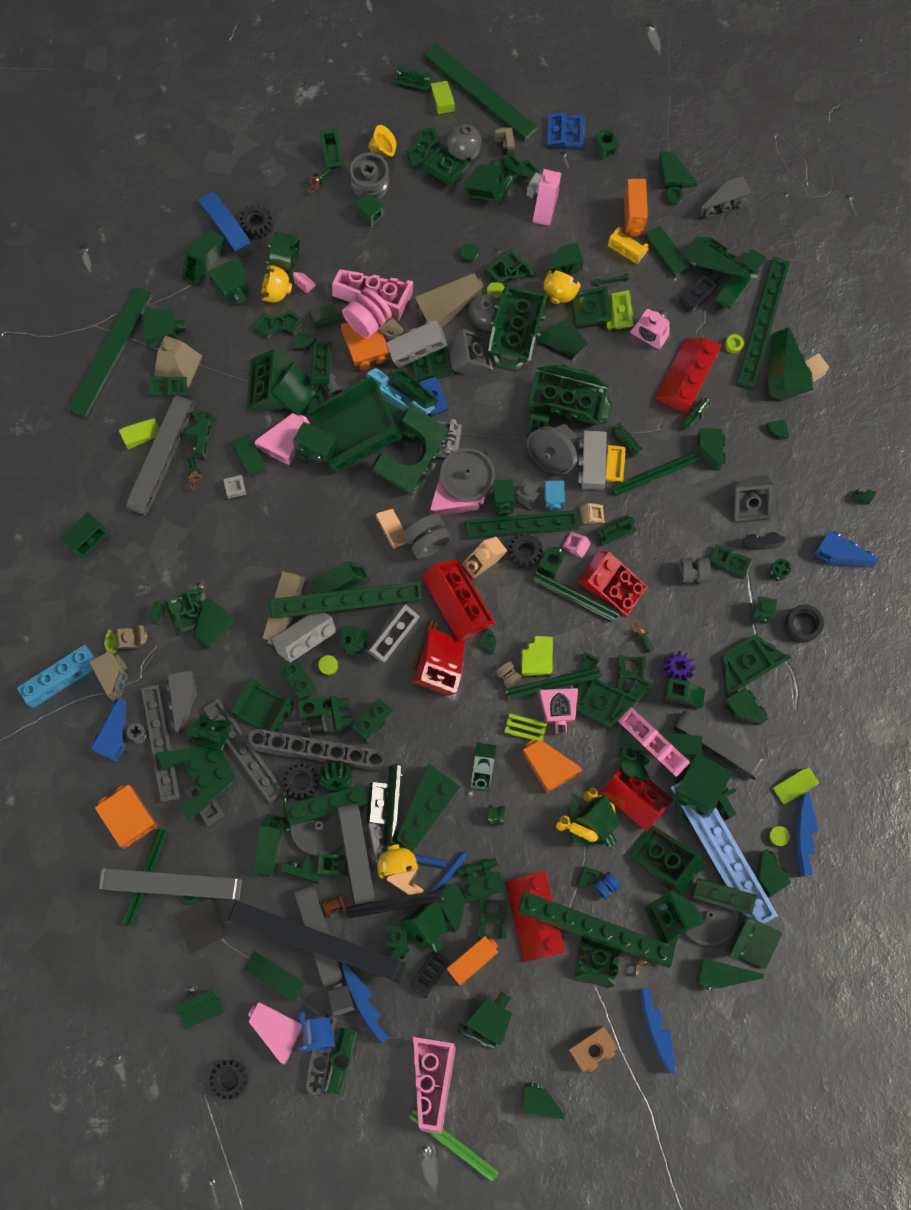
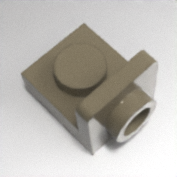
M512 128L494 130V141L502 142L503 150H506L507 154L511 153L514 156L515 144Z
M392 317L385 320L383 325L378 326V329L389 341L403 333V328Z
M139 625L137 628L117 629V649H140L147 642V632L144 631V626Z

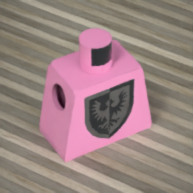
M646 309L630 333L660 350L669 337V321L662 317L660 313Z
M578 688L540 690L539 698L545 722L547 724H555V734L557 735L567 734L566 723H574Z

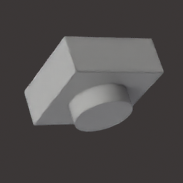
M535 173L527 186L526 196L533 199L535 194L538 193L542 175Z
M242 475L223 479L228 499L247 495Z

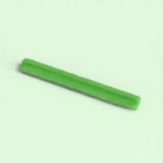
M414 1108L409 1117L419 1125L418 1109ZM443 1129L442 1134L428 1132L490 1181L497 1177L498 1171L446 1130Z

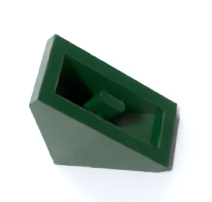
M318 853V875L349 876L345 855Z

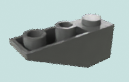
M744 176L726 181L701 207L699 218L710 217L715 213L726 212L733 207L746 205L752 193Z
M191 670L168 674L169 680L166 681L167 692L171 694V699L168 700L169 710L173 711L174 717L171 719V727L178 735H182L197 695L195 675Z

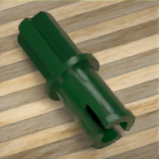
M701 397L698 403L690 408V413L682 422V426L685 429H690L697 419L702 418L704 411L711 405L709 399Z
M621 423L617 424L618 427L614 426L612 432L622 441L621 444L625 445L634 456L639 455L643 448L633 438L634 435L630 434Z

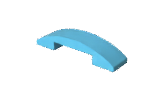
M377 368L366 374V377L372 376L378 382L385 400L393 406L405 411L408 406L413 405L425 414L435 409V406L421 407L416 401L388 384L390 378Z

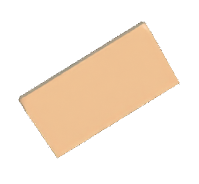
M393 509L376 514V519L393 550L407 543L403 536L405 530Z

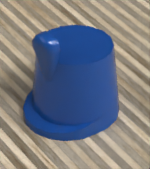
M304 1010L299 1011L298 1015L303 1028V1047L299 1048V1052L334 1048L335 1041L330 1018L305 1020Z

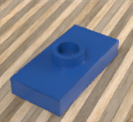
M437 376L419 382L421 386L438 400L435 409L430 412L431 417L449 411Z

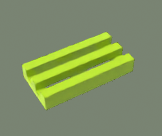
M509 713L504 733L531 741L535 740V742L543 741L547 723ZM511 720H515V721L527 723V724H530V725L542 727V729L540 730V729H536V728H533V727H529V726L521 725V724H518V723H514V722H511ZM511 726L540 734V737L510 730L509 728Z

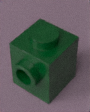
M367 193L364 197L362 196L357 200L356 213L370 226L374 225L384 216L383 205L377 197Z
M758 596L753 602L751 620L757 621L760 624H770L775 618L777 599Z

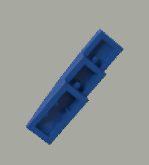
M214 191L198 199L200 205L208 213L210 220L215 224L219 233L234 251L250 243L240 225Z
M809 792L800 795L796 818V853L800 877L813 874L809 855L816 853L812 834L819 831Z
M343 964L342 968L349 990L359 1011L378 1039L384 1043L389 1036L375 1022L381 1015L368 1001L374 994L347 964Z
M651 988L640 989L644 1017L657 1054L669 1074H676L671 1030H663L661 1009L652 1008Z

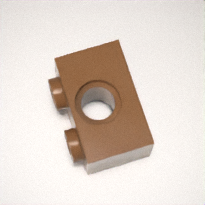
M602 1026L570 1047L568 1051L582 1072L587 1070L589 1073L598 1067L597 1063L603 1058L607 1061L615 1056L614 1051L618 1048L605 1027ZM595 1044L599 1048V1054L596 1057H591L588 1050L591 1045Z

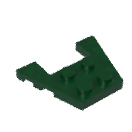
M584 652L581 671L598 667L601 660ZM637 676L630 692L626 693L598 679L581 682L578 689L576 712L612 728L631 707L652 689L653 683Z
M200 747L156 753L163 771L183 763L199 796L181 803V808L188 822L194 819L195 815L201 810L203 811L213 799L220 796L236 782V778L222 750Z

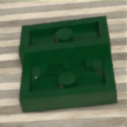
M447 346L412 362L417 382L436 376L437 379L454 375Z
M293 362L288 365L284 375L277 379L270 393L292 414L298 416L310 402L319 386L311 384V378Z

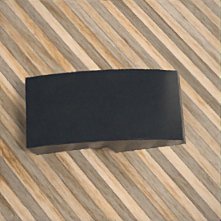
M776 532L766 533L763 539L756 534H747L743 540L742 547L756 550L774 549L781 547L786 537H782Z

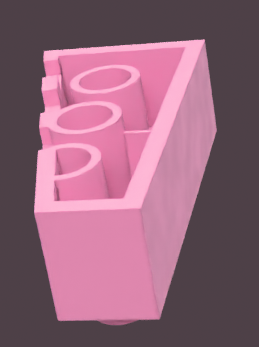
M339 269L332 283V296L350 303L351 301H356L355 297L361 294L360 292L364 288H369L386 302L391 310V317L399 321L413 294L414 281L407 280V282L398 281L397 278L389 280L380 278L378 275L364 276L363 273Z
M413 1037L419 1129L421 1131L442 1134L456 1047L454 1043Z

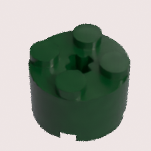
M275 232L273 239L270 238L268 242L270 255L267 257L266 266H277L286 272L292 273L296 267V264L293 262H295L296 258H299L300 237Z

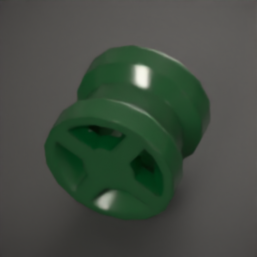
M778 559L770 568V576L774 580L782 581L790 574L792 567L786 559Z
M488 806V825L498 823L499 826H504L505 806Z

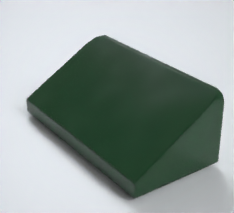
M343 300L309 311L314 327L317 328L344 318L342 310L346 305Z

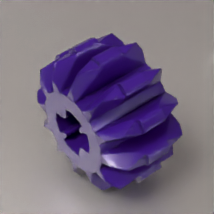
M678 651L676 656L675 653L671 652L670 658L666 657L664 659L666 664L662 665V668L667 670L664 672V676L670 675V678L688 681V678L694 676L691 671L696 669L695 666L691 665L694 659L688 660V653L682 656V652ZM678 664L682 666L680 670L676 669Z

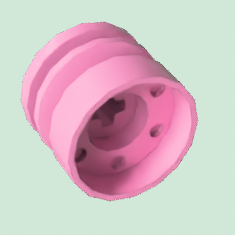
M364 288L360 292L361 294L355 297L356 301H351L342 310L346 321L356 332L365 338H370L378 330V325H383L385 320L392 316V313L386 302L375 291Z

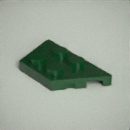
M753 635L723 653L722 660L728 697L792 657L779 651L771 643H766L757 635Z

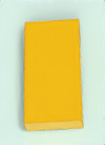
M607 445L606 482H623L626 447Z

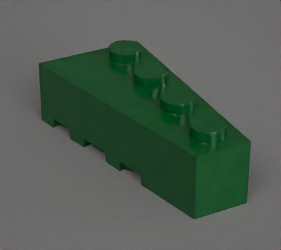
M429 763L396 839L397 843L411 850L412 853L416 851L461 788Z

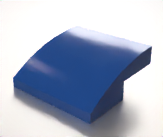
M565 112L548 114V147L559 149L584 148V114L567 116Z

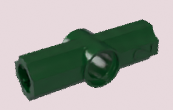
M340 1028L324 1088L325 1092L342 1095L358 1035L357 1031ZM338 1055L346 1057V1066L338 1067L335 1061Z

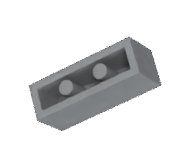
M436 320L428 321L423 326L411 329L406 334L393 337L391 341L386 342L391 358L398 368L448 346L443 330Z
M584 431L583 437H579V448H582V454H579L578 465L582 466V472L578 473V483H581V490H604L606 484L607 432Z
M406 604L399 605L365 650L379 662H385L420 616Z
M325 612L307 615L272 638L277 653L291 663L336 633V629L331 616Z

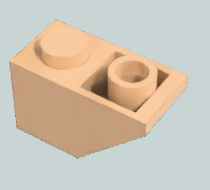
M497 537L484 540L462 565L474 579L497 563L507 552V549Z

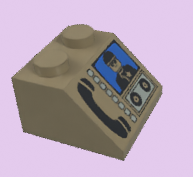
M110 650L90 661V664L107 696L114 702L122 695L128 676L125 670L128 668L123 659L118 654L114 655Z

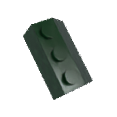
M273 349L251 359L247 410L276 412L286 408L270 392L277 379L284 375L288 365L291 363V356Z

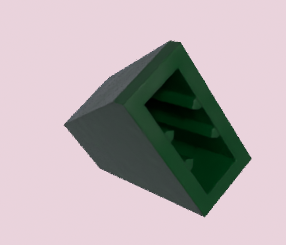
M208 230L189 246L184 253L182 278L198 286L222 254L225 238L212 230Z
M345 561L312 580L309 584L311 586V594L355 589L369 583L370 580L363 565Z
M267 814L259 827L253 872L258 873L260 876H273L277 869L286 824L285 817Z

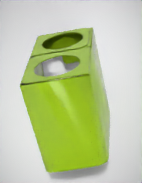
M535 636L532 642H527V648L520 649V674L522 676L551 677L553 673V637Z

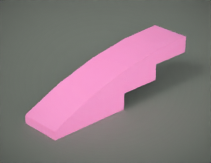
M632 707L619 719L618 722L676 777L690 763Z

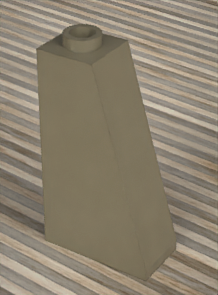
M475 273L416 296L415 306L424 324L428 321L436 320L442 328L465 310L472 299L482 295L484 286L481 279H477Z
M282 571L275 598L302 595L307 577ZM269 614L263 639L268 640V644L274 645L272 638L288 629L294 616L270 619Z

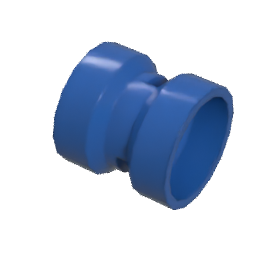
M609 871L603 876L601 881L598 880L593 884L604 900L608 899L613 891L621 888L620 883Z

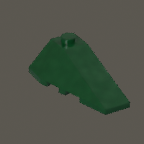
M695 237L685 255L690 260L689 263L696 267H706L746 278H757L759 275L746 263L738 262V257L735 254L728 253V248L712 237Z
M789 327L773 333L768 372L769 394L781 401L814 390L812 372L807 367L804 361L805 358L801 354L798 343Z

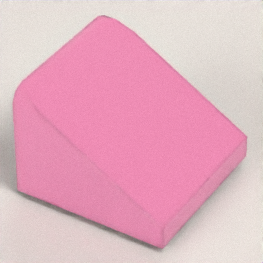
M293 273L294 283L305 293H309L316 286L305 274Z
M571 532L562 548L577 557L583 558L591 543L586 536Z

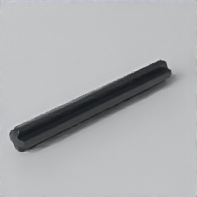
M439 889L349 906L346 912L349 918L441 902L444 899L443 891Z

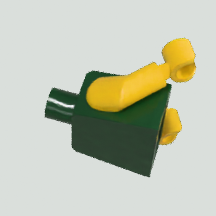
M591 788L583 795V799L588 803L572 819L573 823H570L568 816H562L556 827L560 831H565L569 828L570 832L592 843L603 841L607 847H610L617 842L612 832L619 826L615 806L609 801L607 795L598 796L597 789Z

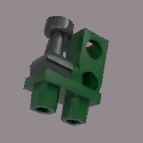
M337 695L298 701L303 737H311V733L324 732L328 735L341 734L343 730L353 726L351 716L340 717L339 712L350 709L348 698H337ZM320 718V723L312 725L309 722H303L309 721V719Z

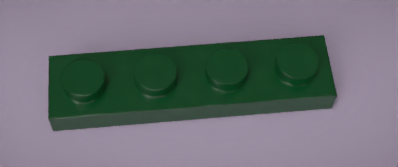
M360 785L286 805L285 807L290 826L338 814V806L357 803L360 808L367 806L368 802L364 787Z

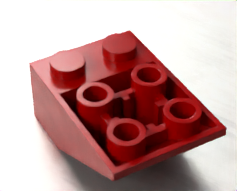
M598 551L577 580L588 592L628 617L648 587L609 551Z
M429 628L413 683L447 696L455 694L462 674L465 641H458L453 636Z

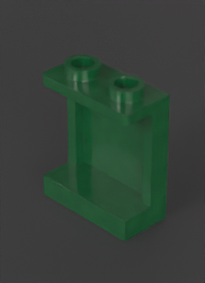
M250 678L231 713L235 717L261 730L280 733L284 727L283 720L286 715L289 716L294 705H292L293 701L291 698H286Z
M697 753L689 765L673 799L677 800L680 805L695 810L698 815L708 818L714 811L733 772Z

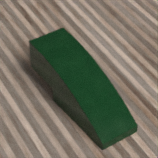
M256 951L244 968V970L293 1002H296L306 985L305 982Z

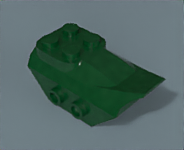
M508 284L505 285L501 298L496 300L494 309L497 310L496 316H492L490 327L493 328L488 351L492 353L497 367L518 371L525 362L531 361L536 338H540L542 333L540 323L541 321L544 322L547 311L544 308L548 294Z
M551 365L537 367L527 407L534 412L541 411L553 417L563 416L571 421L579 420L599 426L601 423H608L612 402L607 394L608 385L595 374L589 373V371L584 369H573L568 365Z

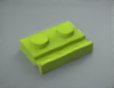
M629 290L609 295L612 321L606 322L608 331L615 328L621 329L634 326Z

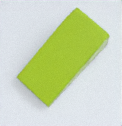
M448 81L432 83L431 89L437 113L454 112L455 103Z
M155 418L119 429V432L129 450L156 438L160 428Z
M807 767L775 786L773 790L782 804L785 805L818 785L819 782L811 769Z

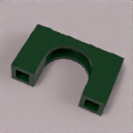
M413 405L406 408L398 423L419 437L422 443L420 459L414 465L407 466L398 463L384 453H380L370 468V471L406 494L417 490L420 485L418 481L421 475L425 476L429 470L427 465L430 460H434L438 455L439 451L437 449L440 444L443 445L447 440L448 435L446 433L449 430Z

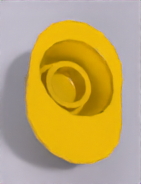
M377 125L373 137L368 143V147L372 153H376L386 159L389 156H394L396 140L388 128L383 125Z

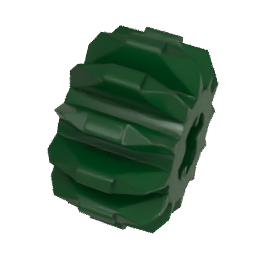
M333 761L331 764L325 763V766L320 768L319 782L323 790H329L330 793L350 787L352 772L348 764H342V761L339 763Z

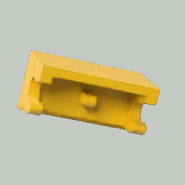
M619 226L610 236L608 246L635 264H638L648 251L649 245L646 243L644 246L622 233V228Z

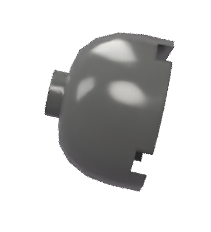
M469 124L455 126L450 131L446 141V146L449 148L448 152L461 160H465L466 157L474 159L478 156L482 145L479 131Z
M483 294L472 299L468 306L467 318L474 329L477 330L478 328L482 332L492 331L493 327H490L492 316H496L497 310H494L496 297Z

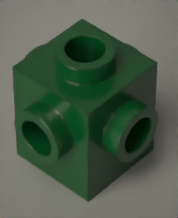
M344 624L343 630L338 637V647L344 648L345 653L355 655L356 652L363 653L368 643L367 635L369 630Z

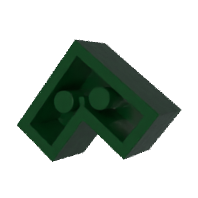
M303 421L293 439V444L297 457L301 460H309L311 462L316 460L328 463L338 445L337 437Z

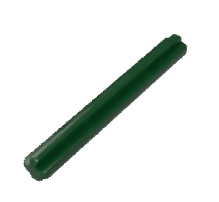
M692 452L612 486V491L614 495H620L696 463L698 458Z
M535 571L532 576L534 582L612 622H615L619 616L618 611L539 571Z
M594 667L506 689V695L508 700L540 693V690H553L598 679L601 677L599 667Z
M161 828L157 829L142 871L154 872L168 831ZM133 892L122 924L129 927L133 926L145 893Z

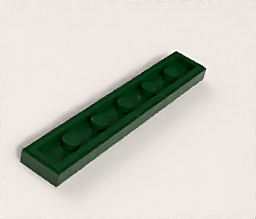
M577 510L470 519L465 520L466 538L471 540L515 536L519 533L522 535L523 532H526V534L579 530Z

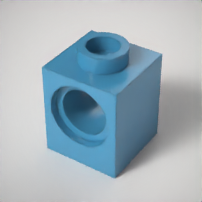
M545 481V509L557 511L564 508V481Z

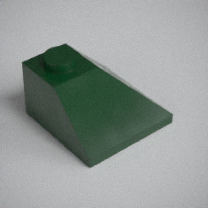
M673 890L645 906L661 941L664 943L704 924L696 905Z

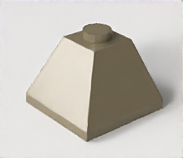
M165 336L158 350L154 376L187 377V388H189L201 362L202 355L184 342Z

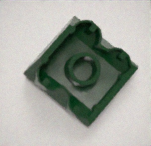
M582 936L574 978L579 982H588L605 986L606 988L614 987L619 972L618 964L621 950Z

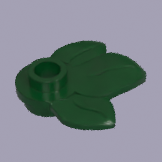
M625 747L618 752L621 768L627 777L632 779L635 776L640 780L649 779L645 766L650 762L647 757L630 747Z

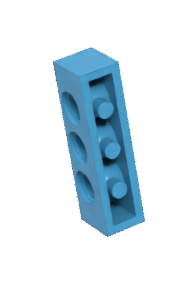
M83 645L20 685L17 689L25 702L30 707L35 708L93 671L90 661L96 658L86 645Z

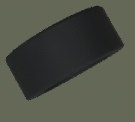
M808 604L793 608L785 620V629L788 635L801 643L814 640L824 627V618L821 612ZM800 613L809 614L814 619L816 625L813 632L802 634L797 631L793 624L795 616Z

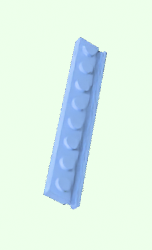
M682 781L671 786V789L674 792V794L676 793ZM682 806L726 885L757 895L752 915L743 913V915H747L762 923L777 917L776 911L716 807L707 818L698 815L695 810L687 806Z

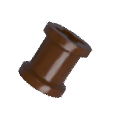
M341 893L338 894V897L330 900H322L327 917L341 910L347 911Z

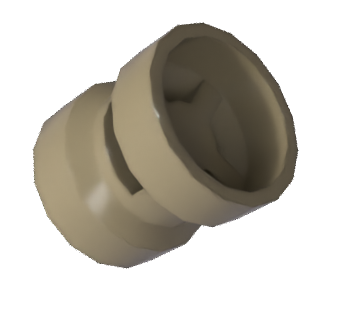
M511 661L496 671L498 677L504 680L506 688L513 686L522 679V675L516 672L515 666Z

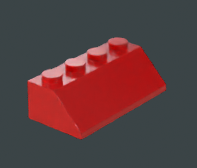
M686 338L655 399L688 414L722 345L708 338Z
M459 559L436 563L421 576L458 641L471 638L496 624Z
M546 871L506 881L505 884L523 961L527 962L565 953L560 928L518 913L521 896L524 892L553 902Z

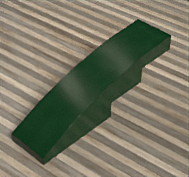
M751 248L742 262L746 263L757 273L767 257ZM732 274L715 301L730 310L753 278Z
M621 731L620 750L630 747L639 753L652 754L629 731ZM659 732L682 755L695 756L697 753L701 755L703 736Z

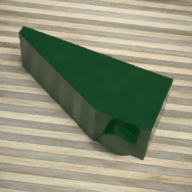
M541 411L531 412L526 439L536 428L548 426L550 415H546V413Z
M701 959L696 984L701 985L703 990L713 992V988L718 989L763 979L765 974L708 959Z

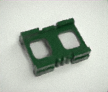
M618 656L619 690L630 692L631 689L625 688V679L627 678L636 679L639 676L644 679L646 657ZM636 660L638 662V669L636 671L626 670L625 661Z
M200 715L199 719L192 725L187 726L188 736L209 737V740L218 742L221 741V736L225 732L233 731V721L224 719L221 721L214 720ZM200 724L201 726H205V727L200 728V727H197V725ZM216 727H219V728L222 729V731L213 730V729H215Z
M479 899V911L481 914L480 925L478 924V938L486 936V938L506 939L507 926L504 925H506L505 917L507 915L505 913L508 910V900ZM487 903H499L500 913L498 915L487 914ZM497 923L499 925V934L496 936L487 935L485 933L486 924Z

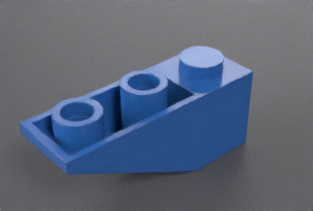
M831 530L824 536L814 553L830 564L874 567L880 560L872 552L861 549L857 543L848 541L840 533L832 532Z
M119 697L118 700L114 701L111 707L112 712L108 718L104 719L101 725L102 730L99 735L94 737L92 741L93 747L91 748L94 752L114 762H117L126 746L127 701L123 697Z

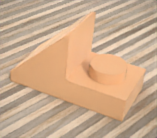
M417 870L388 876L386 879L387 882L407 895L418 894L424 891L416 884L409 885Z

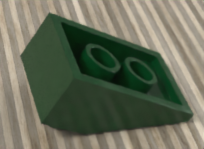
M653 825L629 855L633 861L662 884L681 896L705 865L699 853Z

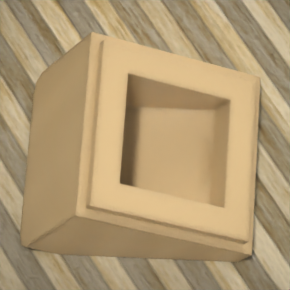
M587 503L580 507L581 524L605 523L603 505Z

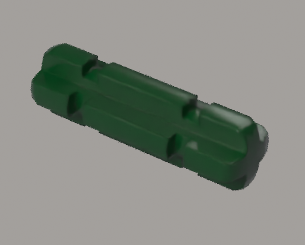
M509 170L508 175L504 178L499 200L504 198V194L508 192L513 181L517 179L518 173Z

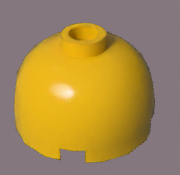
M269 265L267 269H270L269 274L265 273L261 291L262 294L265 293V297H261V300L276 303L283 300L286 293L290 294L292 283H289V276L282 268Z
M549 270L545 277L543 288L545 293L548 294L550 302L554 304L567 303L577 295L581 287L580 283L577 282L575 284L572 282L574 278L563 272L555 270L554 273H551V270Z
M399 844L387 847L388 851L380 855L377 863L380 879L386 878L387 875L392 876L418 870L415 855L407 848H400Z

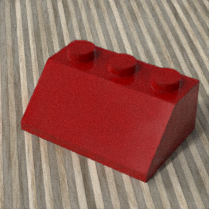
M622 768L601 791L624 814H627L646 832L673 801L668 794L650 779L640 780L635 776L631 779L625 775Z

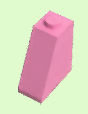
M544 169L539 185L533 223L550 227L558 198L561 173Z
M291 414L255 441L257 450L290 465L296 455L293 439L303 421L310 424L308 419L303 415Z
M439 478L430 515L439 514L443 516L479 510L480 504L484 505L486 496L474 502L455 500L445 492Z
M258 1002L257 1006H252L248 1014L251 1017L249 1023L279 1062L285 1064L303 1029L301 1022Z

